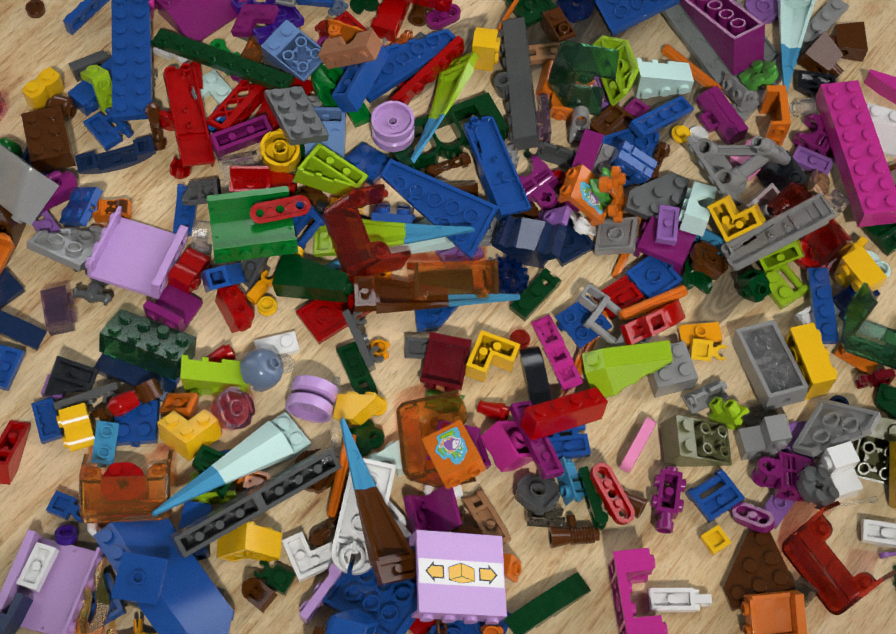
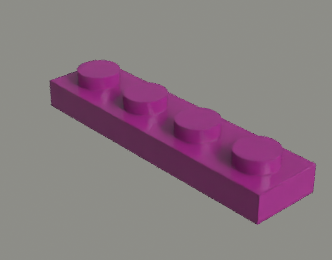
M531 401L512 403L509 410L542 479L562 476L565 472L548 436L531 441L520 427L525 408L533 406Z

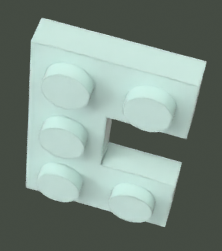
M215 69L202 76L203 89H200L202 100L211 96L220 105L233 91Z

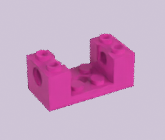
M649 548L613 551L607 565L619 634H668L667 624L662 622L661 615L634 618L636 616V606L630 599L632 584L646 583L648 575H652L653 568H655L654 555H650Z

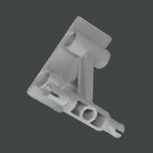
M691 136L686 138L690 143L688 147L691 152L698 155L700 166L709 172L708 178L719 187V195L724 197L730 194L734 203L739 206L743 202L738 195L745 190L746 181L750 175L769 161L787 165L791 160V157L782 146L762 136H755L751 141L752 145H718L707 138L696 140ZM727 157H751L735 168L727 159Z

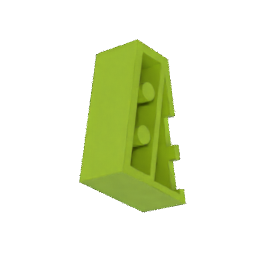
M318 143L297 168L294 182L354 201L364 188L368 175Z
M188 355L181 356L180 378L186 393H197L198 397L202 395L221 397L224 394L243 396L250 394L251 385L250 383L246 384L240 373L241 361L222 359L221 363L209 362L208 357H202L200 361L190 360Z

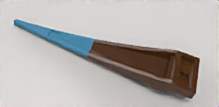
M354 276L355 312L376 311V314L520 300L519 294L462 291L407 283L379 276Z
M342 418L340 426L370 566H373L378 586L416 579V554L412 547L409 546V542L382 498L357 448L347 423Z

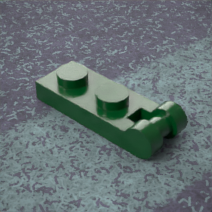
M547 268L543 269L539 276L520 294V300H515L510 305L509 310L523 321H526L558 288L562 280L552 276ZM544 281L549 283L547 287L542 284Z
M354 341L336 348V353L353 391L365 395V392L378 394L376 385L356 342ZM366 382L367 387L361 389L359 385Z
M588 466L581 467L577 473L578 481H580L584 492L583 497L594 528L598 527L599 530H603L608 521V514L601 509L602 499L595 491L590 479Z

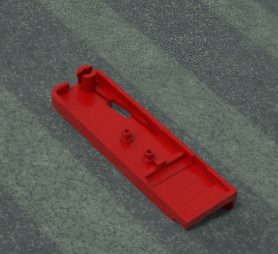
M183 63L180 66L181 68H175V66L166 67L163 77L182 167L209 164L213 167L215 160L196 69L194 66L190 68L191 65L188 63Z

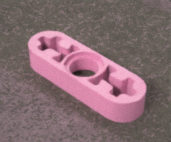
M649 417L646 418L619 469L627 473L631 472L657 421Z

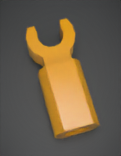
M267 270L263 271L261 280H258L245 295L246 300L253 305H256L265 295L268 287H272L274 276L272 279L267 280L266 278L269 276Z

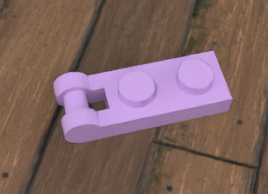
M334 564L329 566V575L324 582H319L314 588V595L310 601L306 600L299 609V612H301L299 614L300 620L306 625L310 624L324 605L322 602L323 598L343 573Z

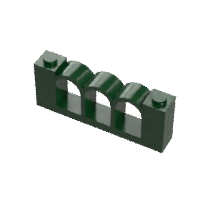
M489 92L451 106L437 129L450 125L459 141L458 143L445 145L439 141L434 132L429 140L434 151L427 155L420 154L415 163L411 160L415 151L412 145L405 150L389 152L393 160L420 171V168L426 169L429 165L437 164L439 157L453 159L458 157V153L463 152L464 147L471 149L464 130L459 123L460 120L471 116H476L479 120L481 117L491 116L497 124L503 141L508 138L509 127ZM429 115L415 120L414 138L423 134Z

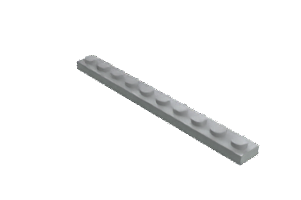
M830 0L808 23L798 57L824 31L828 32L848 10V4L842 0ZM781 54L773 61L776 63L779 76L771 85H779L782 82ZM764 85L758 86L759 90L752 91L755 96L752 102H744L742 107L736 103L733 104V108L744 122L759 107L766 89Z

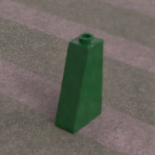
M294 254L281 256L272 282L276 296L344 303L348 302L349 295H352L354 289L347 273Z

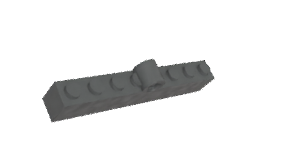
M525 18L502 21L503 29H500L501 40H504V43H501L503 55L505 54L506 57L502 58L504 69H507V72L498 73L494 77V85L500 98H510V101L507 102L508 113H511V116L508 117L509 127L513 129V132H509L511 144L515 143L516 149L519 151L540 147L528 30Z
M323 448L263 483L241 491L233 500L172 533L169 537L178 555L186 558L342 467L333 449Z

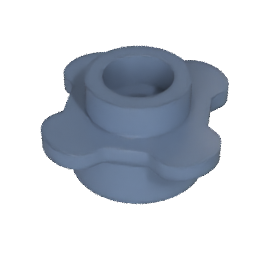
M335 0L333 8L328 10V14L330 16H339L348 9V4L343 0Z

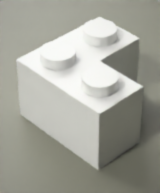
M851 441L827 448L816 463V468L824 467L828 471L829 478L839 491L840 496L835 502L857 496L863 489L854 469L860 462V459Z

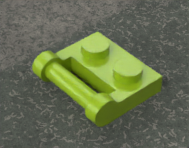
M789 263L774 267V269L765 272L772 292L769 294V297L780 310L809 292L808 285L803 284L788 266ZM782 270L798 290L794 292L778 272Z

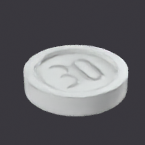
M694 126L690 129L691 137L696 140L708 137L707 130L701 126Z

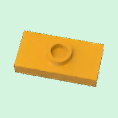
M719 322L678 325L677 327L679 341H685L686 346H690L691 338L713 341V344H720L723 341Z

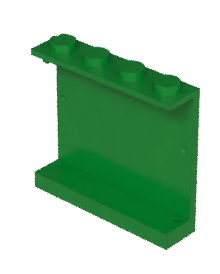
M288 186L207 196L215 264L298 253L293 218L259 224L252 221L249 216L250 208L256 203L289 197ZM281 205L276 207L277 213H282L283 207ZM258 209L256 211V216L261 217L263 215V211L261 209Z

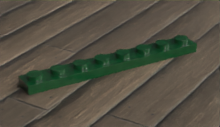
M160 28L151 41L153 47L269 89L290 88L295 81L294 76L162 28Z

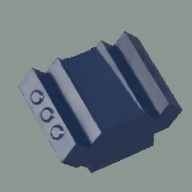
M507 215L500 220L492 246L505 253L510 263L544 269L545 264L549 260L560 257L568 229L561 224L551 225L547 221L524 217L515 219Z

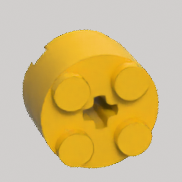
M281 129L273 132L270 131L262 138L260 152L264 166H270V170L274 172L288 174L298 167L301 160L300 145L290 146Z

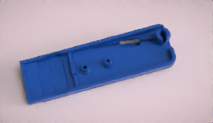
M476 116L471 117L469 123L465 122L463 130L475 157L479 177L490 203L498 206V211L495 215L497 220L500 221L507 215L531 210L532 207L494 118L485 116L479 120ZM478 141H479V145H480V149H481V153H480V154H479V150H478V146H477Z

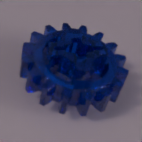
M506 256L505 260L498 257L497 263L492 260L491 267L487 266L486 287H491L490 293L521 294L523 293V288L526 289L528 285V268H523V262L516 263L517 258L511 261L509 256Z

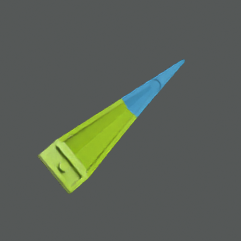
M476 51L454 59L446 70H442L439 73L432 108L423 134L411 157L413 163L416 162L473 74V68L479 58Z
M336 215L323 216L327 222L314 235L313 255L315 257H340L475 231V229L465 226L423 225L371 221Z

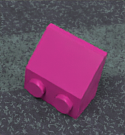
M515 420L497 421L480 436L485 448L493 457L496 467L501 472L514 471L534 461Z

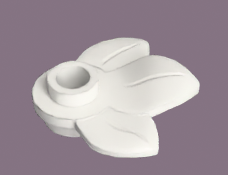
M573 210L571 211L570 218L573 220V228L580 235L590 234L592 236L597 234V229L591 226L589 221L582 217V214H576Z

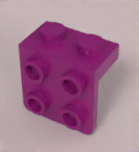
M168 285L155 303L147 300L143 305V309L146 314L145 316L150 321L157 322L169 331L182 335L203 303L199 298Z
M442 486L426 496L407 495L403 498L411 534L416 530L449 532L461 525L462 521L453 487L446 489L445 486Z

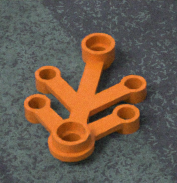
M612 166V178L600 176L599 191L600 193H610L613 197L611 204L608 206V215L613 217L614 223H622L623 214H625V211H623L625 202L623 185L626 184V174L621 173L620 166Z

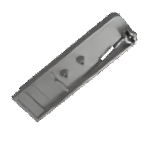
M819 193L771 218L763 225L724 243L721 246V252L734 271H738L821 228L837 216L822 193ZM753 236L756 237V239H754L753 241H751V242L748 243L747 245H745V246L743 245L744 242H746L747 240H749V239L752 238Z

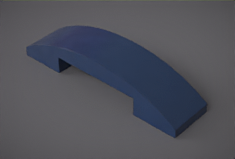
M150 135L133 140V145L97 155L95 151L76 155L75 158L79 174H101L125 169L141 163L156 154L153 137Z
M102 353L93 367L99 369V375L108 379H117L132 387L155 378L163 393L155 398L160 402H164L167 394L174 393L177 388L176 384L156 372L116 355Z

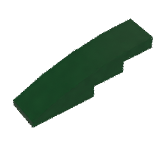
M577 572L506 617L504 622L513 634H527L553 616L555 617L591 592V590Z

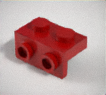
M230 166L229 193L271 188L270 166Z

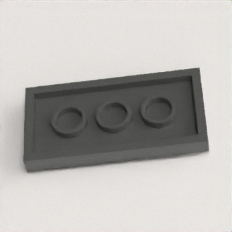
M302 86L265 90L264 98L290 146L328 141L329 134Z

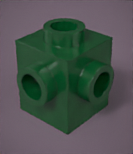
M751 268L737 277L740 294L746 300L755 303L760 302L772 293L769 287V279L763 271Z

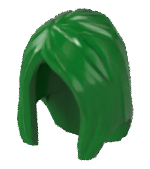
M322 63L311 75L313 91L325 107H338L331 95L341 80L344 71L341 67L327 69L324 63Z

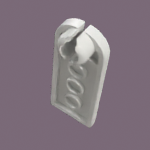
M363 458L371 477L388 507L397 465ZM349 472L332 544L331 558L335 567L347 574L351 554L356 555L352 575H361L368 572L373 566H370L351 473Z

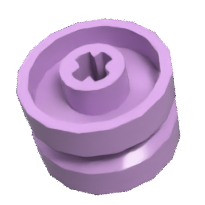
M400 101L383 102L374 109L371 116L372 138L380 149L387 152H399L411 145L415 134V116L412 109Z
M311 375L296 376L291 384V394L288 396L285 404L286 410L293 416L309 422L325 423L331 420L333 413L332 405L336 402L338 388L331 382Z

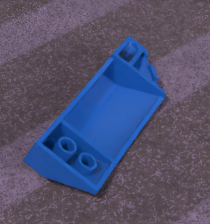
M158 502L112 521L93 535L116 573L122 551L169 560L158 606L137 603L158 634H229L230 624L234 619L235 611H233L193 554L186 558L178 555L169 535L177 531L165 512L152 516V512L160 506Z

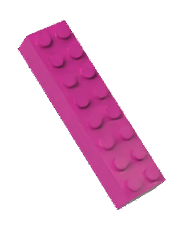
M859 81L821 84L815 100L857 227L896 223V187Z

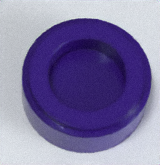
M73 525L60 526L55 531V540L59 545H71L78 540V530Z

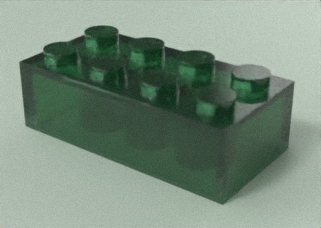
M120 309L100 332L99 352L176 381L181 374V356L188 355L190 360L195 357L197 337Z

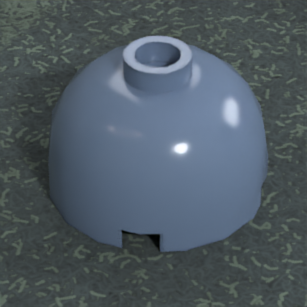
M265 348L252 350L246 353L244 360L240 362L242 378L246 384L250 383L253 386L251 389L254 391H267L281 380L283 364L279 356L272 350Z

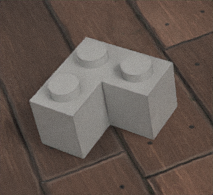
M685 341L670 344L673 362L653 374H649L648 381L654 398L695 387L698 375Z
M785 414L764 417L760 425L738 429L734 436L741 460L748 459L749 461H756L764 456L776 457L779 451L783 452L793 438Z

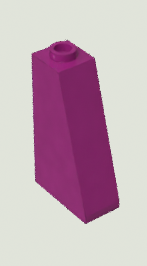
M585 129L572 167L583 164L591 172L593 171L602 147L604 134ZM569 201L560 203V207L568 205L573 211L579 212V209Z

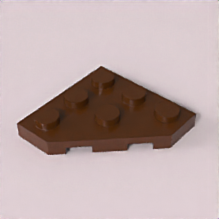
M755 531L747 534L723 587V593L731 611L741 609L744 595L796 589V585L771 532L760 533Z

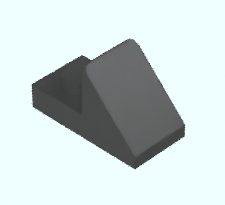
M270 257L243 260L241 266L246 281L243 283L251 289L258 280H261L263 271H270L271 268L267 265Z

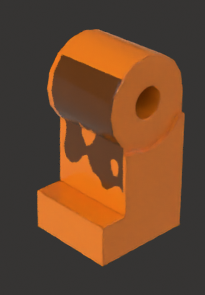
M100 197L96 204L97 210L92 213L95 223L109 222L111 213H115L118 206H121V217L130 220L132 203L128 199L123 198L101 200Z

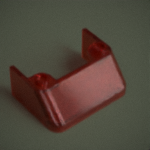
M791 182L767 205L774 208L772 211L777 216L814 195H811L802 183ZM834 218L828 224L803 236L813 248L815 253L813 258L821 266L829 264L855 244L853 239Z
M384 184L355 188L326 206L323 212V220L342 271L347 273L349 278L354 279V276H371L401 270L411 255L410 250L391 254L389 247L384 242H370L358 208L376 204L385 188Z
M839 501L823 507L782 543L783 554L825 608L834 615H841L896 575V571L892 570L878 580L868 572H860L853 577L825 541L831 537L833 528L826 516L841 505Z

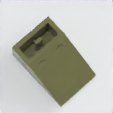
M674 415L660 423L664 464L680 467L732 465L728 429L725 424L681 415Z
M881 416L871 435L854 441L853 447L860 459V462L854 468L858 478L889 485V441H896V419Z

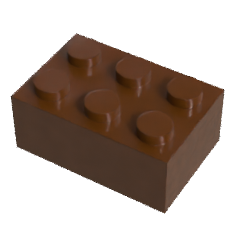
M61 105L21 114L30 161L34 169L43 174L76 166L66 119Z

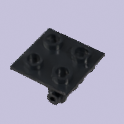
M788 150L786 152L791 157V160L787 165L776 164L770 161L761 167V170L756 174L764 187L773 183L784 197L795 189L799 191L804 189V183L809 181V178Z

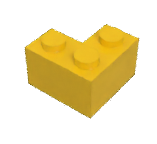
M476 27L474 30L472 52L476 51L479 58L473 69L493 71L494 64H498L501 38L498 37L497 29Z
M730 194L707 206L725 242L763 225L766 221L757 203L738 211Z
M863 246L843 256L833 275L837 284L842 286L845 291L852 287L862 298L882 287L887 279L885 273Z
M481 330L466 364L465 376L485 383L492 365L512 372L519 356L521 344Z
M203 409L190 420H186L173 410L157 422L160 439L188 461L197 455L202 444L209 447L222 437L219 419L206 409Z
M248 521L218 539L216 558L234 563L248 558L267 563L278 560L281 555L282 533L274 531L272 527H261L253 521Z

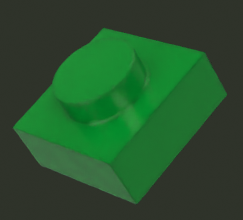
M364 102L358 112H347L355 128L371 122L372 115Z

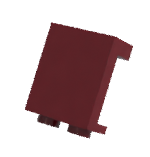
M430 332L420 383H424L423 387L436 390V386L445 387V392L457 394V390L462 391L472 340Z

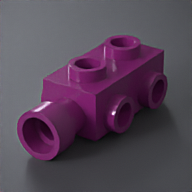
M672 466L665 467V469L660 470L659 474H655L653 487H657L656 495L653 494L651 507L654 508V516H659V519L656 520L655 530L663 534L673 533L674 522H672V519H676L678 512L682 513L684 500L680 499V494L685 491L686 479H682L683 473L678 472V469ZM669 484L671 487L665 488L664 485Z

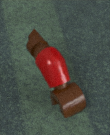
M152 378L134 388L136 392L130 390L111 398L107 404L91 411L89 415L94 418L99 417L102 421H108L113 417H121L140 405V401L142 404H145L161 396L163 393L157 380Z

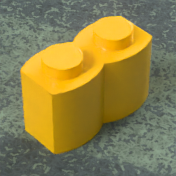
M48 67L41 71L36 79L28 82L23 87L22 93L27 105L36 111L44 109L47 99L55 94H62L65 87L60 74L51 67Z
M86 403L58 410L59 415L56 416L59 428L63 427L66 436H62L65 448H69L70 452L93 446L95 432Z

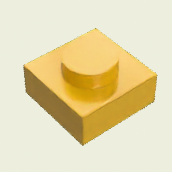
M719 524L702 534L699 538L712 556L732 543Z

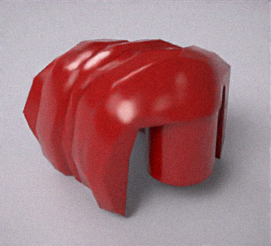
M174 156L169 172L176 179H184L190 175L191 167H182L180 159Z

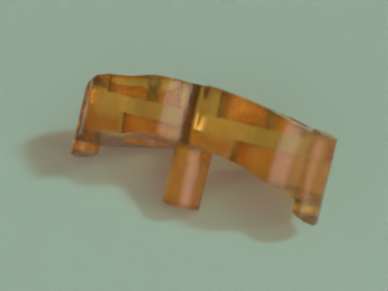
M405 30L400 38H396L389 45L396 43L401 45L404 42H408V40L413 39V31Z

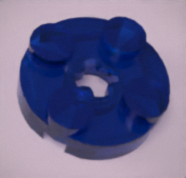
M558 0V7L561 8L571 23L585 20L594 12L595 0ZM573 2H575L576 4L580 3V5L575 6L573 5Z

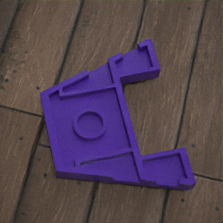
M231 0V7L236 14H239L243 4L278 6L279 12L274 24H265V27L252 29V36L258 44H263L286 19L297 28L303 26L304 18L295 6L289 7L276 4V0H266V2H256L255 0L238 2V0Z

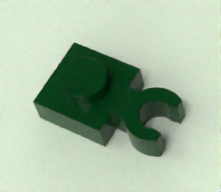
M260 561L259 564L265 568V571L263 573L254 571V576L260 580L267 579L265 585L286 596L296 578V574L277 564L271 569L267 562Z

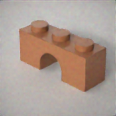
M374 30L358 32L349 44H346L341 36L325 39L318 56L327 69L374 61L381 49L382 42Z

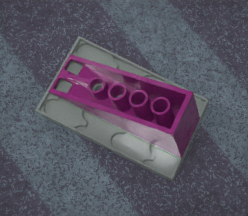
M680 0L679 4L661 12L668 20V24L686 44L689 52L701 65L702 70L721 86L726 72L730 73L733 77L739 78L742 72L751 67L752 62L756 60H762V62L774 61L779 56L777 50L765 36V24L748 12L739 0Z

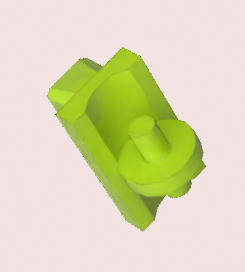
M714 397L708 404L712 410L708 415L710 420L725 423L726 427L731 430L738 429L743 423L741 417L750 412L746 406L738 405L736 400L732 399L724 402L721 397Z

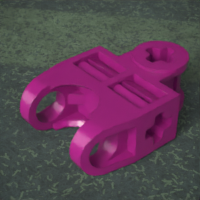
M815 113L808 114L804 119V124L810 128L809 130L812 133H795L792 138L793 144L796 147L800 145L814 152L819 151V154L827 155L835 160L821 115Z
M536 155L530 157L533 164L532 173L525 177L518 175L529 203L536 202L543 211L559 208L560 202L553 190L559 185L558 179L546 163Z
M779 451L775 459L762 457L758 461V468H755L751 473V478L760 487L773 488L775 498L806 502L798 491L796 481L799 480V476L797 475L806 466L816 467V463L812 459L801 455Z

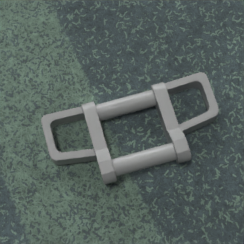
M587 284L577 298L581 305L592 312L583 326L593 330L611 344V347L621 346L625 341L622 332L616 339L597 324L595 320L605 307L617 316L618 312L622 309L613 303L608 295L591 284ZM589 293L600 301L598 305L589 300L585 294ZM636 317L631 318V319H629V320H627V321H624V322L627 323V322H629V321H631V320L636 319ZM647 337L644 341L641 340L634 344L648 343L651 337Z

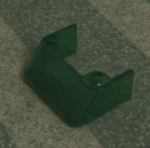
M562 41L559 43L549 73L548 84L564 107L574 109L577 106H585L589 110L590 115L599 116L601 114L604 88L585 84L592 82L595 76L615 80L619 50L573 41Z
M864 282L845 309L841 344L847 353L896 369V329L894 330L866 320L878 301L868 283Z

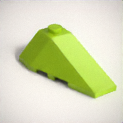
M669 340L602 348L582 353L584 371L590 389L597 387L605 398L618 395L622 392V389L631 384L638 383V380L647 374H653L673 362Z

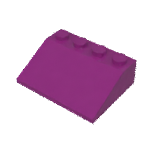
M155 0L158 13L180 35L198 42L203 41L238 16L231 7V0ZM238 0V2H247V0Z

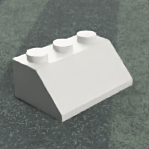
M868 103L867 107L884 155L896 158V111Z

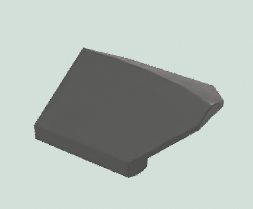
M217 178L189 181L188 188L182 196V205L207 204L208 195L219 194Z

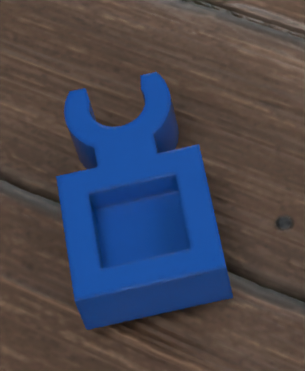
M57 490L46 508L48 513L67 521L70 515H72L79 523L84 522L83 517L78 516L79 512H89L90 510L85 504L76 505L78 502L76 498Z

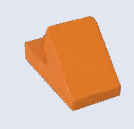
M168 393L159 412L166 416L174 410L186 420H190L194 417L199 406L198 394Z

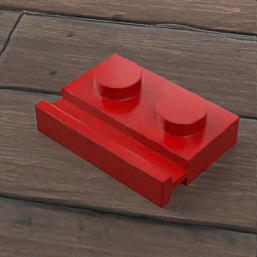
M627 275L601 290L621 309L644 300V295L633 282L629 281ZM593 297L594 301H597L598 303L600 302L598 299ZM604 308L611 321L618 317L608 308Z

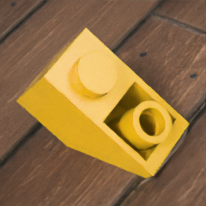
M347 391L346 394H337L333 419L340 422L344 418L347 425H362L384 406L385 401L373 392H365V395L353 391Z

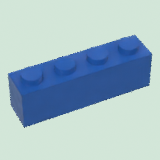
M383 45L376 60L347 67L331 95L342 112H358L389 57Z
M111 57L100 67L108 70L112 81ZM82 80L68 92L69 98L73 99L77 109L84 115L89 116L99 108L93 86L90 83Z

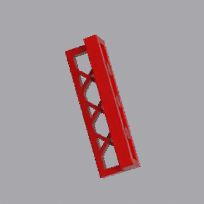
M243 79L206 120L207 124L221 131L245 122L265 99V90L270 89L258 84L249 85V81ZM248 91L246 97L238 98L239 92ZM237 103L236 109H226L229 104ZM226 116V120L222 124L215 121L217 117Z

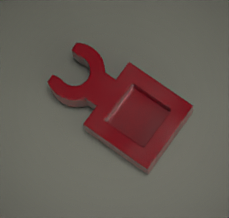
M879 368L874 370L871 375L858 376L859 380H855L857 389L868 386L870 388L878 387L880 383L888 385L896 377L894 368Z

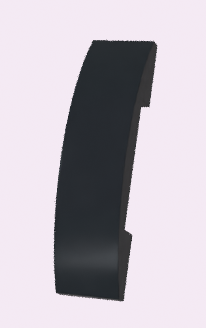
M540 347L520 350L522 370H524L528 396L532 405L552 400Z

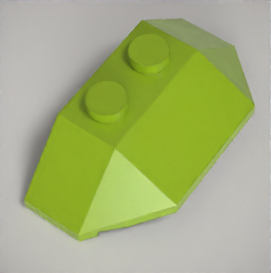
M602 35L590 46V50L612 106H615L628 94L635 84L639 67L628 40Z

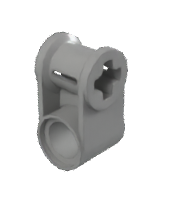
M577 106L572 111L568 142L571 144L572 142H581L585 129L590 130L589 110L585 106ZM580 116L585 117L584 119H581V120H580V119H577V118L580 117Z

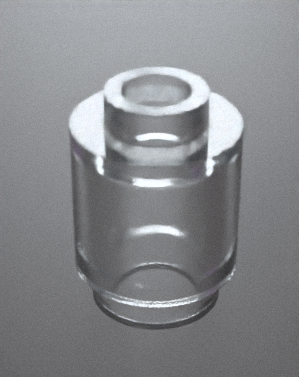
M813 97L794 98L789 105V111L794 117H806L810 113H819L816 100Z

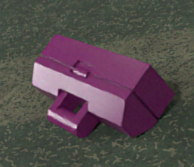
M718 86L704 91L697 97L696 103L703 111V114L698 118L709 133L717 131L726 145H733L745 139L749 128Z
M264 114L210 134V142L215 155L219 158L261 142L264 135L270 131L273 132Z
M57 170L46 175L47 178L54 181L59 187L40 213L70 200L71 192L78 185L73 173L67 171L61 174Z

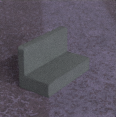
M101 50L70 62L69 67L76 81L79 82L82 81L80 72L86 70L90 65L101 66L110 58L107 52Z

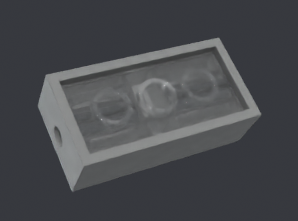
M775 320L736 329L732 345L764 411L804 401L809 386Z

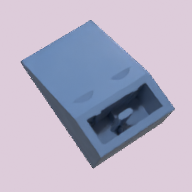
M287 19L261 45L265 58L278 68L303 82L323 63L318 56L322 47Z
M313 107L329 136L328 141L305 144V159L318 143L344 159L346 112H342L338 107Z

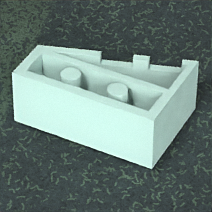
M636 58L639 67V73L633 85L636 98L648 99L657 96L665 97L674 94L691 93L694 80L689 63L667 61V64L658 63V60L654 59L651 62H643L641 58Z

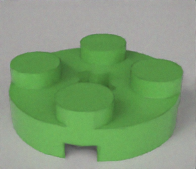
M756 60L752 62L751 67L739 75V78L746 89L755 91L759 90L758 86L764 85L766 87L776 81L779 73L775 62Z

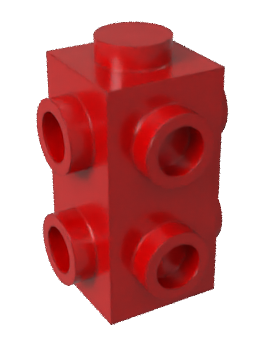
M237 284L218 289L215 303L231 333L243 332L251 328L255 314L252 307H249L244 292L240 291Z

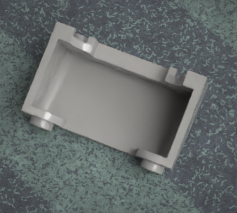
M0 144V205L13 214L11 218L21 225L25 222L31 226L59 185L34 169L23 158Z

